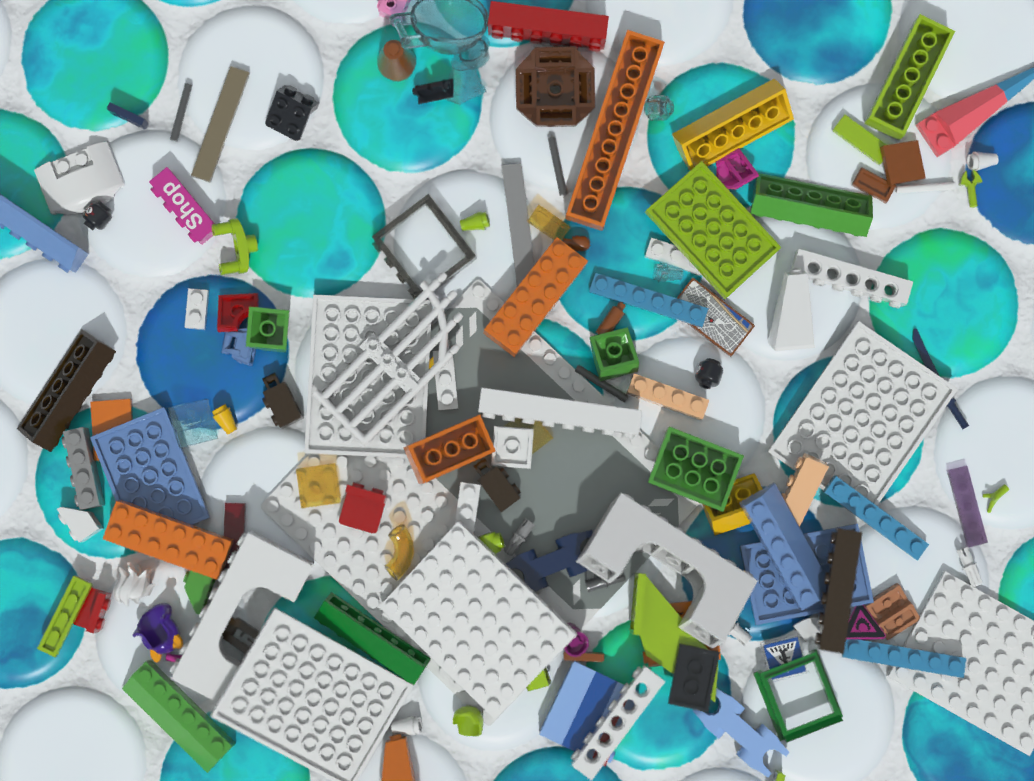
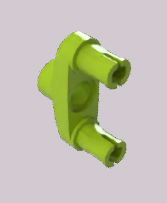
M238 218L229 219L228 222L212 224L211 228L214 236L231 233L236 253L235 261L219 264L220 274L247 273L249 269V253L258 251L255 235L245 236Z

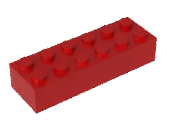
M491 1L488 35L495 39L507 37L516 42L530 40L533 44L546 42L555 47H560L561 45H569V47H576V49L585 47L589 48L590 51L598 52L604 50L609 16Z

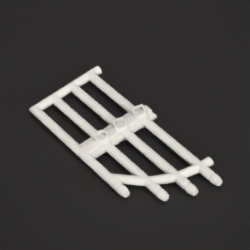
M444 272L440 273L437 279H434L430 284L423 281L420 284L423 291L378 337L372 333L359 346L363 352L323 393L317 389L312 394L364 446L380 432L460 349L455 344L447 351L448 333L456 326V323L462 320L463 315L458 312L447 323L444 309L457 296V293L452 290L441 301H439L434 293L440 283L447 278ZM429 298L434 306L432 311L391 350L383 342ZM438 317L440 331L405 364L398 355ZM439 343L438 361L419 378L412 369ZM370 357L377 366L336 407L328 398ZM384 371L392 379L350 421L342 412ZM399 385L406 394L364 435L356 426Z

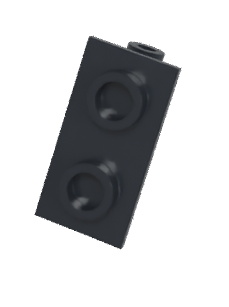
M444 79L438 82L416 85L412 92L414 96H418V104L453 98L454 79Z

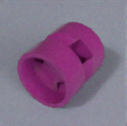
M567 623L577 635L563 650L569 656H581L587 651L589 646L588 637L575 624Z

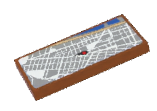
M694 278L690 280L677 297V299L709 308L703 328L691 324L688 325L729 357L735 353L755 327L753 323Z

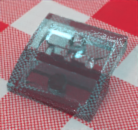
M208 399L168 407L179 448L218 439L215 420L212 419Z

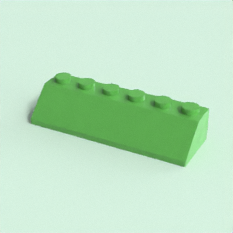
M758 173L759 176L755 180L750 214H755L759 217H770L779 221L794 222L799 225L804 224L815 228L829 229L834 232L849 233L854 236L867 237L873 220L872 196Z
M151 659L145 661L122 688L207 773L236 744Z

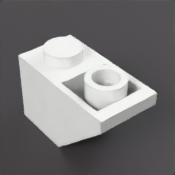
M59 507L57 509L60 513L58 515L60 521L64 525H68L70 528L69 534L75 541L85 542L104 529L93 512L68 507Z

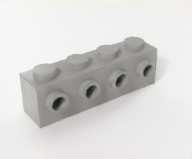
M80 427L63 431L62 444L64 448H67L68 456H66V462L72 471L70 481L72 487H75L77 494L74 496L76 506L80 510L104 506L105 501L96 461H94L89 428Z

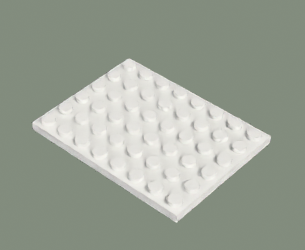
M313 295L305 454L407 458L403 447L426 438L428 383L366 446L312 395L317 389L323 393L363 352L359 346L372 333L378 337L415 299ZM425 300L383 343L393 350L432 311L431 301ZM431 323L398 355L405 364L431 340ZM430 352L412 369L419 378L429 370ZM368 357L328 400L337 407L377 364ZM383 371L342 413L351 421L392 378ZM397 385L356 427L365 435L406 392Z
M858 321L774 441L768 453L794 471L797 469L795 464L798 458L803 457L804 453L822 460L829 467L819 486L820 489L824 490L835 475L877 506L958 389Z
M458 521L379 606L494 719L509 706L577 635L551 607L461 521Z
M943 571L919 615L920 619L914 624L902 647L967 658L964 678L896 666L891 667L887 676L1030 756L1034 749V621L948 572Z
M274 607L210 715L216 720L331 781H357L413 684Z

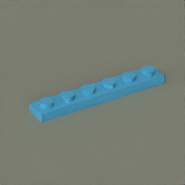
M595 273L589 290L592 294L703 328L709 309Z
M834 475L824 488L823 492L915 560L918 561L929 546L927 542Z
M846 639L844 654H842L843 658L964 678L967 659L859 639Z

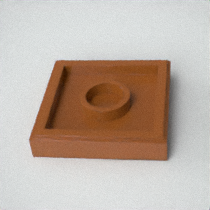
M918 140L880 147L888 186L926 178Z

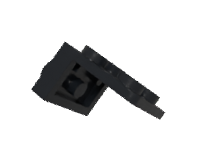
M284 85L276 91L265 125L295 141H299L310 114L317 110L320 102L314 100V97L298 92L293 86Z

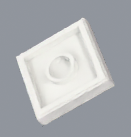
M494 426L493 445L496 452L492 453L491 466L531 469L534 429Z

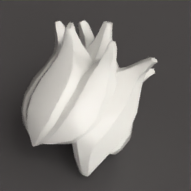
M128 562L127 573L119 567L120 578L113 589L116 601L128 607L129 599L138 604L139 598L150 596L153 587L157 585L150 584L152 568L143 571L139 564L136 570L132 563Z

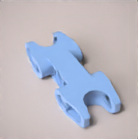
M716 688V697L719 700V706L713 713L694 709L692 711L718 739L727 732L742 746L736 755L751 768L769 777L772 773L763 764L764 754L769 750H777L782 755L787 756L790 752L765 725L761 724L756 731L739 717L745 708L732 696Z

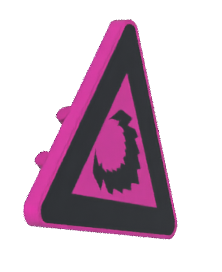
M855 606L849 619L846 639H884L886 634L865 606Z

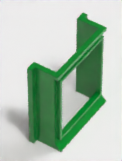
M813 649L805 656L769 670H759L753 673L780 741L790 742L843 721L842 712L817 649ZM813 662L832 713L787 730L768 679Z

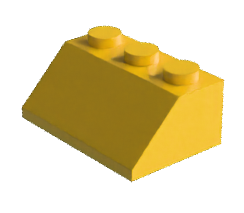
M755 473L735 480L723 512L702 504L714 536L750 524L739 502L762 490Z

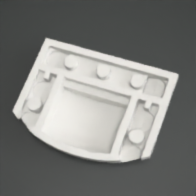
M108 141L87 146L83 150L53 162L49 161L34 170L51 214L55 215L56 213L66 215L82 214L91 202L100 201L106 204L115 197L114 194L120 186L123 188L125 185Z

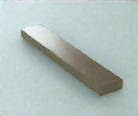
M230 66L194 165L192 177L211 183L247 84L249 72Z

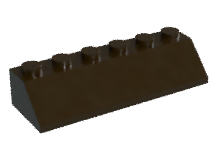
M81 329L17 430L32 443L52 452L54 447L58 445L63 431L69 428L75 414L80 411L86 397L91 394L97 380L102 377L106 366L113 360L116 351Z
M835 528V532H831L830 544H833L832 552H828L827 564H830L829 572H825L824 584H827L826 592H822L821 604H824L823 613L819 612L818 624L821 625L820 633L816 632L815 645H818L817 649L844 654L862 532Z

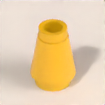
M224 404L212 411L213 419L227 435L237 430L230 407L228 408Z

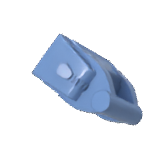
M247 328L239 329L237 332H226L221 353L232 354V358L237 362L253 366L256 349L246 347ZM235 337L234 347L230 349L232 338Z

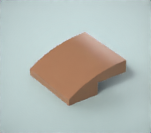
M898 583L873 598L874 603L864 604L865 608L886 634L885 639L887 641L920 619L913 604L908 600Z

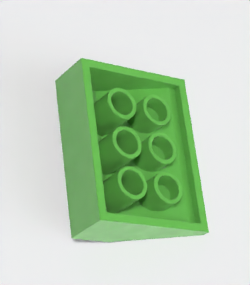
M669 426L659 447L648 483L723 512L744 455Z

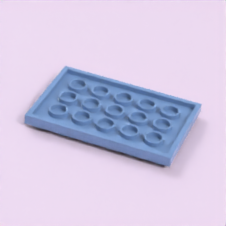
M166 407L90 437L116 501L124 500L191 525L210 518Z
M858 524L836 527L840 529L859 531ZM835 528L803 534L824 573L829 572L830 564H827L828 552H832L833 544H830L831 532H835ZM862 541L851 607L874 603ZM761 542L740 546L744 571L750 572L753 578L758 580L749 596L755 625L823 612L824 604H821V600L803 611L796 606Z

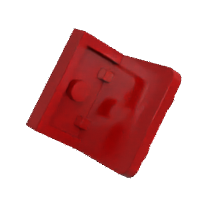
M353 482L352 486L347 485L345 493L347 494L339 523L374 534L378 531L388 496L383 495V490L372 488L371 491L365 490V485Z
M91 588L73 625L86 628L87 632L93 634L102 630L105 623V613L111 605L110 597L112 593Z

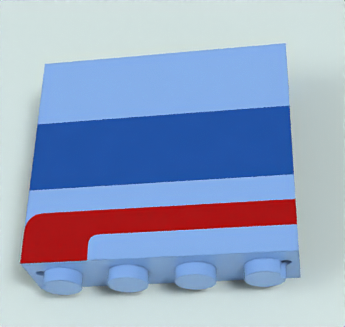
M572 661L539 731V735L574 752L577 749L581 750L585 745L583 742L589 732L593 734L597 729V726H595L601 716L606 717L608 714V707L614 699L617 701L622 695L620 691L624 684L590 669L578 661ZM631 699L625 700L623 703V708L626 710H630L634 706V701ZM614 716L611 719L613 726H619L622 722L620 716ZM603 732L599 735L598 739L604 743L609 740L610 735ZM590 749L587 751L586 756L589 759H594L598 752L595 749ZM615 751L612 752L604 766H606L607 762L610 763L613 760Z

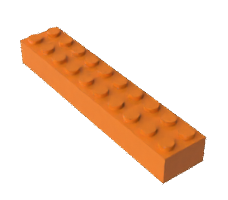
M627 30L565 219L603 231L665 43L664 41Z

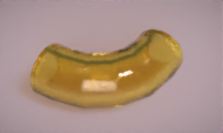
M404 524L392 529L388 535L394 545V554L390 561L384 565L386 571L397 581L408 570L414 556V542Z

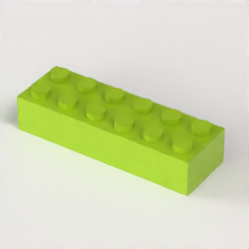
M919 14L864 124L898 141L905 136L955 33L954 30Z

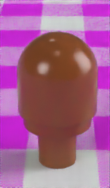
M575 235L572 236V239L563 238V242L575 251L583 252L590 247V240L586 236Z

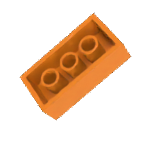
M481 415L469 418L403 447L419 484L426 483L496 452Z

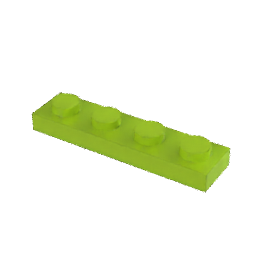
M76 575L73 576L37 648L38 650L53 657L58 656L93 586L92 583Z

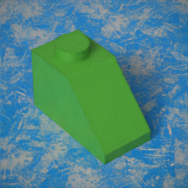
M190 570L186 572L183 580L186 583L184 589L195 613L200 615L208 602L216 579Z

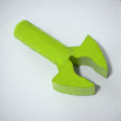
M973 170L971 171L973 180L970 182L967 179V171H965L960 178L959 186L964 185L967 188L969 206L975 208L978 206L975 186L982 183V179Z

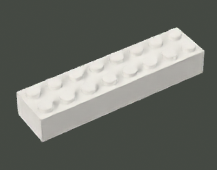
M487 388L481 389L478 410L479 413H483L482 417L495 419V415L502 416V420L515 422V418L522 419V423L534 425L535 421L542 422V426L554 427V424H560L562 429L574 430V427H581L582 432L594 433V429L602 430L603 435L610 436L617 432L622 433L621 437L631 439L634 438V435H639L642 410Z

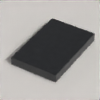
M679 643L668 704L708 712L720 652Z

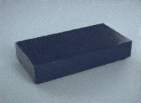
M109 102L107 110L111 114L144 130L147 129L149 123L146 119Z

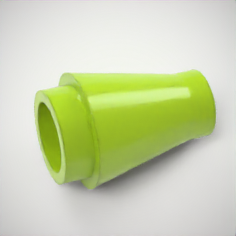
M479 211L465 219H461L460 225L462 231L486 230L487 227H490V221L487 212Z

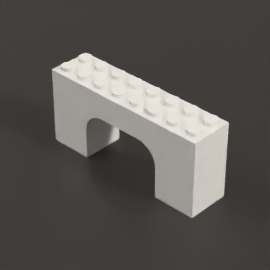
M620 493L609 505L576 562L608 583H611L621 575L633 552L648 553L684 576L692 586L693 600L678 628L711 649L725 642L758 580L753 578L750 572L737 568L734 562L720 557L717 551L703 546L700 540L686 535L683 529L669 524L666 518L655 515L647 506L636 503L630 495Z
M251 530L247 534H242L237 544L240 546L238 552L234 551L228 561L231 564L229 569L225 568L218 579L221 582L219 588L215 587L208 598L211 600L210 605L206 604L199 615V618L202 619L201 622H197L189 634L192 637L191 641L187 640L179 653L183 655L181 660L177 659L170 670L173 673L172 680L215 702L219 701L242 662L226 652L222 642V633L226 629L244 593L252 588L262 587L295 602L314 565L313 562Z

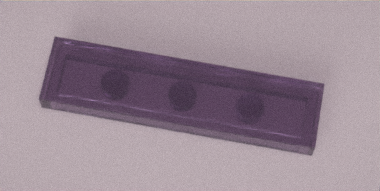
M968 466L946 470L966 546L973 547L988 543Z

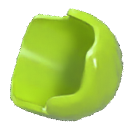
M463 706L455 711L453 725L456 724L458 726V733L460 735L472 737L482 735L483 716L480 710L473 706Z

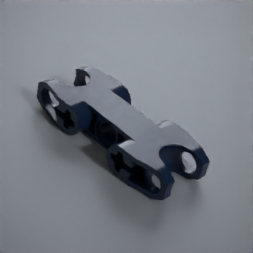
M591 529L555 540L558 550L539 558L535 549L515 556L505 564L510 569H519L523 573L524 582L536 592L549 586L546 580L548 575L566 569L570 578L588 571L587 568L576 561L581 554L580 545L582 541L591 537L593 531Z

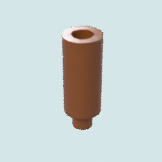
M619 302L616 307L612 306L595 332L599 335L613 331L624 316L623 310L626 305Z

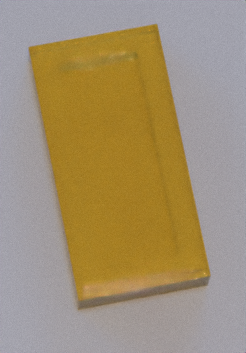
M539 204L527 220L528 223L553 240L556 237L563 240L571 227Z

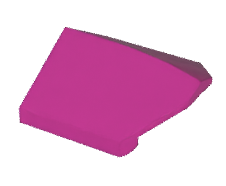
M739 148L716 161V177L727 189L736 190L759 176L758 172Z

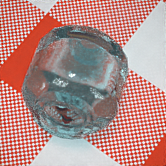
M652 95L648 97L644 104V112L651 121H665L673 114L674 104L667 95Z

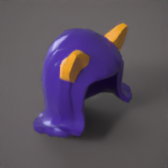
M168 603L157 604L143 614L132 635L134 638L136 636L141 637L144 646L150 650L151 658L156 663L161 660L162 654L170 653L175 649L183 647L179 627L171 618L172 608Z

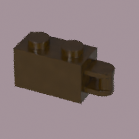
M275 372L262 378L267 388L263 392L265 397L262 400L267 409L271 408L274 414L271 418L275 426L279 425L280 428L284 429L304 419L286 382L281 383ZM276 381L277 385L271 388L269 384Z
M485 458L473 466L481 476L477 481L500 512H503L520 499L519 494L521 491L515 483L511 485L508 482L507 478L510 476L503 467L499 469L496 466L492 469ZM487 466L490 471L483 475L481 470Z

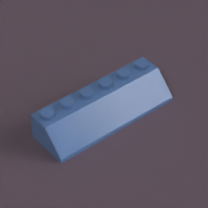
M0 194V228L4 229V227H7L11 230L10 235L18 240L21 237L27 241L25 245L34 251L37 248L43 252L42 256L51 262L53 259L59 262L58 267L68 273L71 270L76 273L89 253Z
M772 483L739 502L796 606L803 611L820 601L822 592H826L827 584H824L825 573L776 484Z

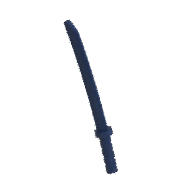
M915 328L913 330V342L925 367L939 376L918 330ZM952 398L946 407L949 408L963 430L969 424L954 403L956 401L955 398Z

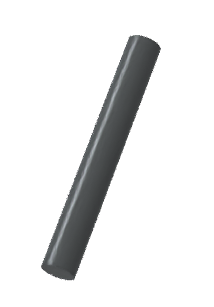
M188 83L184 85L170 140L178 142L192 85Z
M550 137L548 138L559 195L564 196L567 195L556 138Z
M578 365L575 369V372L621 401L625 402L629 397L608 382L600 381L598 376L584 367Z

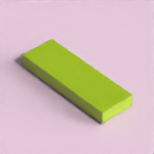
M844 114L832 131L880 165L883 162L880 147L886 144Z

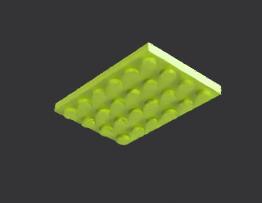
M702 161L645 211L647 216L724 299L730 296L782 248Z

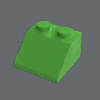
M249 307L246 347L286 353L289 310Z
M628 327L590 337L594 364L600 381L638 372L639 360Z

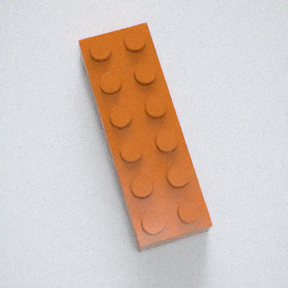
M556 237L485 327L483 334L515 357L586 267L588 260Z
M124 500L116 501L103 536V540L216 580L220 578L234 543V539Z

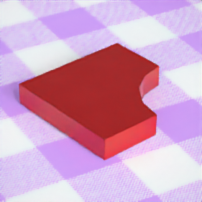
M258 293L218 295V332L238 331L242 321L249 315V307H259Z

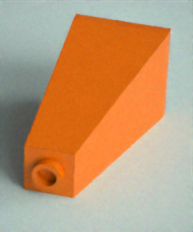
M401 734L389 736L390 739L385 742L382 781H416L407 736L402 737Z

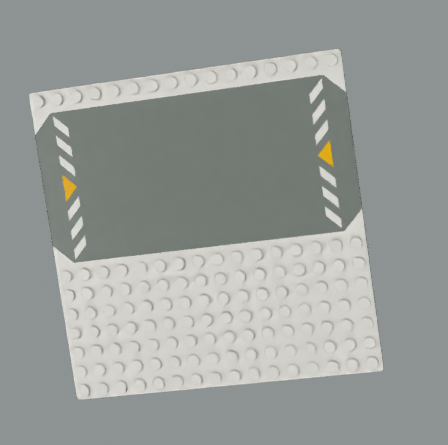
M476 280L445 312L447 323L458 312L463 315L462 320L456 323V326L448 333L447 350H450L455 344L460 347L459 351L453 355L459 409L438 410L434 375L428 382L426 437L474 416L481 415L482 417L483 413L478 412L482 388L607 406L613 405L583 376L575 372V369L536 332L532 334L515 357L484 335L485 327L504 305V302L481 280ZM438 320L431 327V339L440 331ZM439 343L430 351L429 369L434 365L433 351H439ZM495 415V419L482 417L492 443L494 426L534 429L531 469L503 467L510 476L507 478L508 482L511 485L515 483L521 491L519 494L520 499L503 512H500L482 486L480 490L474 532L477 537L494 531L495 533L500 532L506 546L513 537L512 533L516 532L525 518L535 524V527L525 539L526 542H522L513 556L505 553L504 548L496 553L504 563L532 549H535L539 558L558 550L555 540L591 529L594 532L609 505L620 493L630 495L636 503L647 506L651 509L652 513L666 518L668 523L674 527H678L700 504L648 483L659 448L641 431H639V435H634V438L631 439L621 437L622 433L617 432L610 436L603 435L602 430L594 429V433L582 432L581 427H574V430L562 429L560 424H554V427L542 426V422L535 421L533 425L522 423V419L515 418V422L502 420V416ZM492 453L423 484L418 483L408 458L309 454L261 504V509L386 629L431 658L379 606L455 525L460 483L480 485L477 480L481 476L473 466L484 458L491 466ZM487 466L481 470L483 475L490 471ZM353 482L365 485V490L371 491L372 488L383 490V495L388 496L378 531L374 534L339 523L347 494L345 493L347 485L352 486ZM590 537L582 541L580 545L581 552L584 549ZM633 552L623 570L625 581L609 585L607 589L604 587L588 592L585 580L598 577V575L588 570L569 578L567 570L563 569L546 576L549 586L535 593L566 623H573L582 630L651 555L645 552ZM512 568L511 570L524 581L523 573L519 569ZM431 658L426 668L466 706H473L480 710L483 722L487 726H491L505 712L504 710L494 719ZM520 694L509 704V706L520 696Z

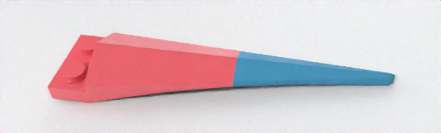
M1034 67L947 106L916 124L915 126L935 156L938 158L955 147L1034 80Z

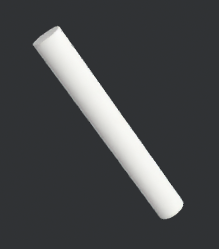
M955 182L901 185L895 187V193L955 190L956 185Z

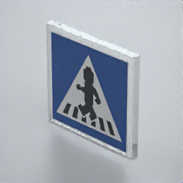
M799 634L760 643L767 670L805 656ZM806 664L772 677L769 681L772 683L808 674V666Z

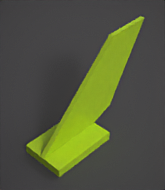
M635 573L630 633L640 635L646 656L671 673H674L679 643L707 649V647L678 628L682 621L681 616L654 586L646 574ZM718 665L711 700L714 702L716 701Z

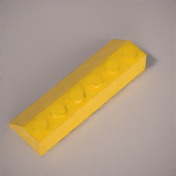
M774 78L672 133V137L689 171H691L701 161L706 166H709L738 148L740 149L794 120L785 88Z

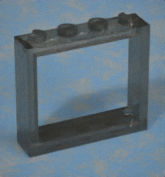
M429 194L372 236L374 240L372 245L378 253L381 251L386 256L384 261L390 269L394 266L398 272L396 274L397 278L402 284L407 283L410 287L407 291L414 299L423 290L420 291L381 239L424 206L430 210L465 256V258L445 272L447 278L440 283L437 289L477 259L474 252Z

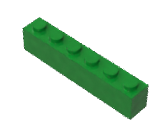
M332 592L324 600L314 616V619L319 621L321 625L328 627L339 637H343L352 643L354 647L359 648L372 659L383 664L388 670L395 672L413 685L431 660V658Z

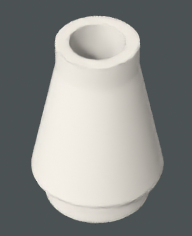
M972 152V154L967 156V166L970 170L978 171L998 164V155L996 153Z
M414 715L398 721H392V733L416 736L422 732L421 718Z

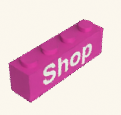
M168 167L149 181L153 186L150 190L157 198L160 196L165 201L163 206L169 213L173 211L177 215L175 220L182 228L186 226L190 231L187 235L194 243L198 241L203 245L214 236L211 225L215 223Z

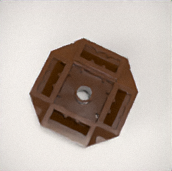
M535 47L516 68V110L534 126L576 127L595 109V68L580 54L576 47ZM557 86L561 91L554 94L550 91V88Z

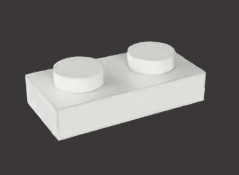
M188 289L185 328L206 330L209 290Z

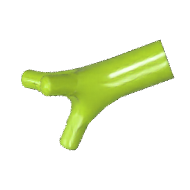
M1005 484L993 493L983 494V498H991L987 509L988 513H991L995 503L1009 491Z

